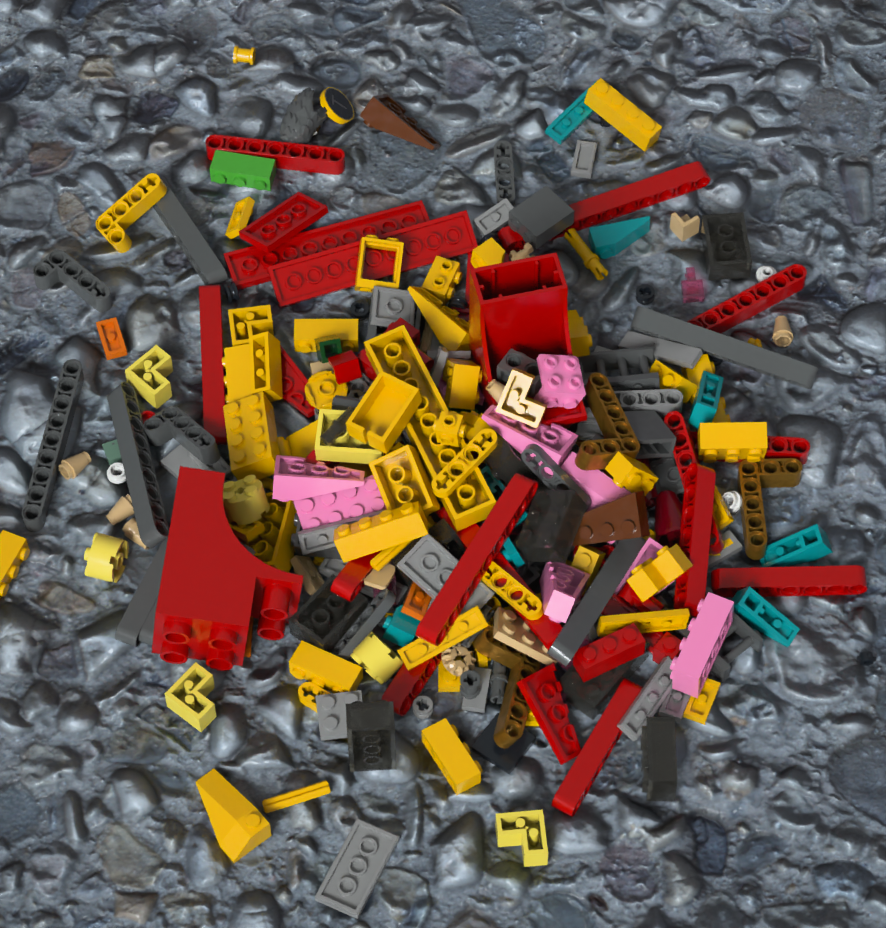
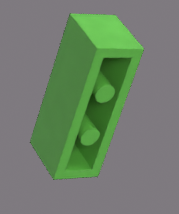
M215 150L210 166L212 182L255 188L257 190L271 191L276 175L275 159Z

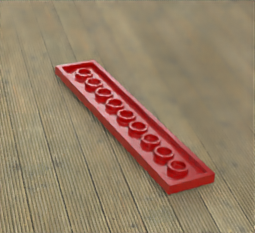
M422 200L298 233L270 253L253 245L227 252L223 255L232 282L235 283L237 290L271 281L267 271L269 266L360 241L366 235L377 236L430 221V218Z
M467 210L377 235L378 239L396 238L399 239V242L404 243L400 273L431 265L436 255L452 259L466 255L478 247ZM360 241L267 267L279 308L355 287ZM366 247L362 279L379 280L393 276L396 251Z

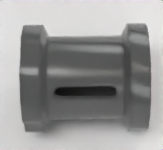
M468 670L460 676V693L466 699H474L480 694L481 678L477 672Z

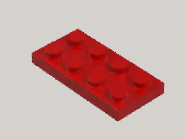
M297 192L240 230L239 235L244 241L270 253L326 215L328 207L301 192Z

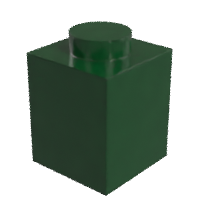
M331 335L314 339L317 357L321 363H327L329 357L342 353L341 342L338 336Z

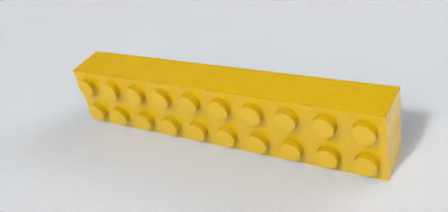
M402 325L365 341L364 346L366 355L376 375L382 370L420 390L422 402L404 429L413 447H416L423 466L432 482L438 473L466 446L463 438L459 447L437 443L436 432L433 431L434 421L440 417L441 411L449 412L409 333L405 326ZM468 452L466 457L474 460L471 452ZM457 466L451 470V473L453 475H460L464 469ZM478 467L448 497L440 498L457 532L485 520L496 504V500ZM446 483L444 485L438 484V489H446Z

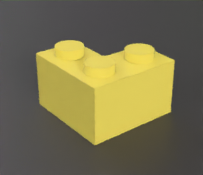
M155 345L125 370L126 380L135 389V392L155 409H158L172 397L171 384L166 379L173 372L172 359L158 345Z
M195 662L165 693L167 707L200 732L217 717L215 704L206 698L215 688L213 675Z
M543 809L497 813L495 815L498 847L521 845L524 867L548 865V846Z

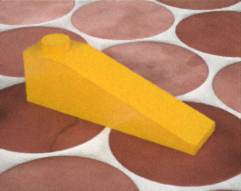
M409 286V293L435 336L446 347L447 351H469V321L467 322L459 318V312L455 309L452 310L449 307L442 306L443 302L422 287Z
M212 769L195 782L219 847L233 863L240 860L272 836L270 823L218 771Z

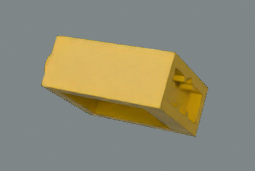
M375 235L362 237L359 246L354 290L372 293L374 286L399 289L404 243L399 242V239L396 238L382 240L378 239V236ZM366 247L396 251L392 283L362 279Z

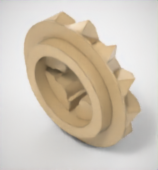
M460 643L441 653L444 667L451 674L459 677L465 671H473L477 660L472 656L473 651H469L467 647ZM456 656H458V657H459V656H463V657H464L462 661H461V660H456V661H454V659L456 658Z

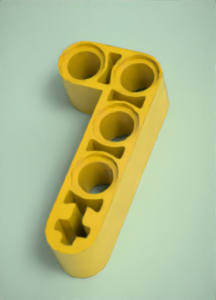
M148 174L98 217L95 223L96 228L117 252L125 253L129 251L132 246V240L125 230L165 196L167 186L157 174Z

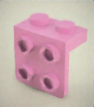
M539 354L537 364L542 388L535 395L534 400L548 405L547 408H576L586 395L579 359L576 356Z

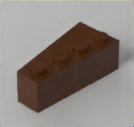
M644 491L631 493L554 525L556 548L650 536Z

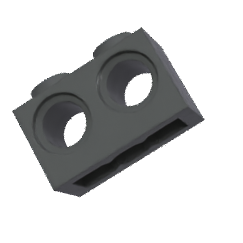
M511 348L497 365V380L506 384L513 368L532 374L535 378L528 395L534 398L542 388L537 361L528 357L523 352H518Z

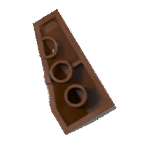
M388 94L373 96L359 115L364 119V124L370 128L378 129L430 150H436L441 147L426 130L418 128V122L414 118L406 116L404 114L406 110Z

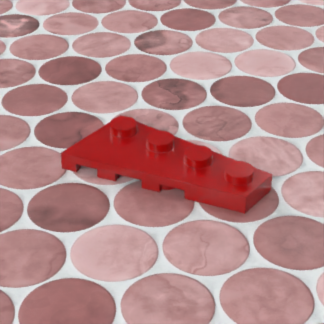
M552 663L518 681L517 685L560 765L577 757L581 748L574 726L569 722V709L567 704L563 703L560 693L562 687L560 681L557 682L554 673L556 668L555 664Z

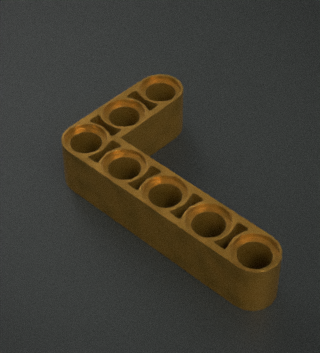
M592 373L586 384V395L584 397L605 439L587 440L581 443L575 458V464L578 468L586 471L605 469L618 451L636 459L640 449V443L607 377L601 373Z
M795 458L761 459L759 462L743 460L739 464L737 485L738 493L742 497L741 519L745 552L753 560H759L765 556L767 545L761 488L797 486L801 480L802 463Z
M488 626L476 637L474 647L480 654L511 669L494 731L495 743L500 748L506 749L522 736L529 711V705L520 691L517 682L539 671L541 662L493 638L494 626Z

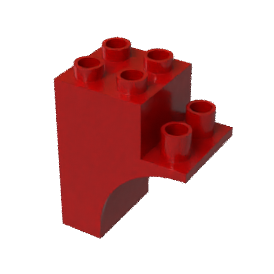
M557 252L470 269L469 351H471L470 361L480 366V370H482V380L478 385L484 396V412L491 405L498 406V403L486 390V387L493 379L506 386L505 383L497 380V365L511 348L518 352H523L536 361L539 354L573 356L568 324V286ZM583 399L576 408L572 409L564 407L546 408L541 424L551 426V423L569 429L572 423L586 421L587 413Z
M180 466L155 613L152 653L160 654V658L168 663L182 664L188 658L206 661V665L212 669L226 671L232 669L233 665L243 666L250 616L259 618L257 634L267 640L282 639L285 634L286 623L295 624L304 575L276 569L256 558L240 543L225 515L223 505L225 473Z

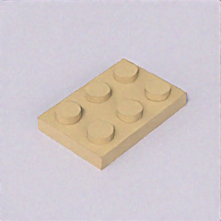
M501 607L497 608L494 612L493 638L547 666L557 663V660L546 654L548 651L521 617L511 610H505Z

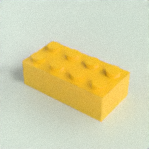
M262 391L224 405L230 466L237 480H241L248 475H255L260 480L274 475L276 455H280L274 409L264 392Z

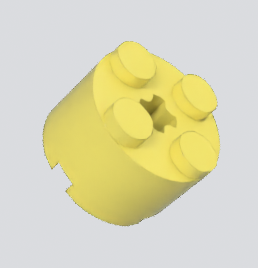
M248 475L244 479L235 482L228 481L224 483L223 505L229 523L232 524V521H236L237 525L250 524L261 519V513L264 511L267 513L270 510V504L262 482L255 475Z
M96 532L91 548L87 547L85 550L84 560L87 561L85 576L117 583L125 570V566L122 564L124 558H128V541Z
M372 631L350 655L381 685L384 682L386 683L403 665L402 659Z

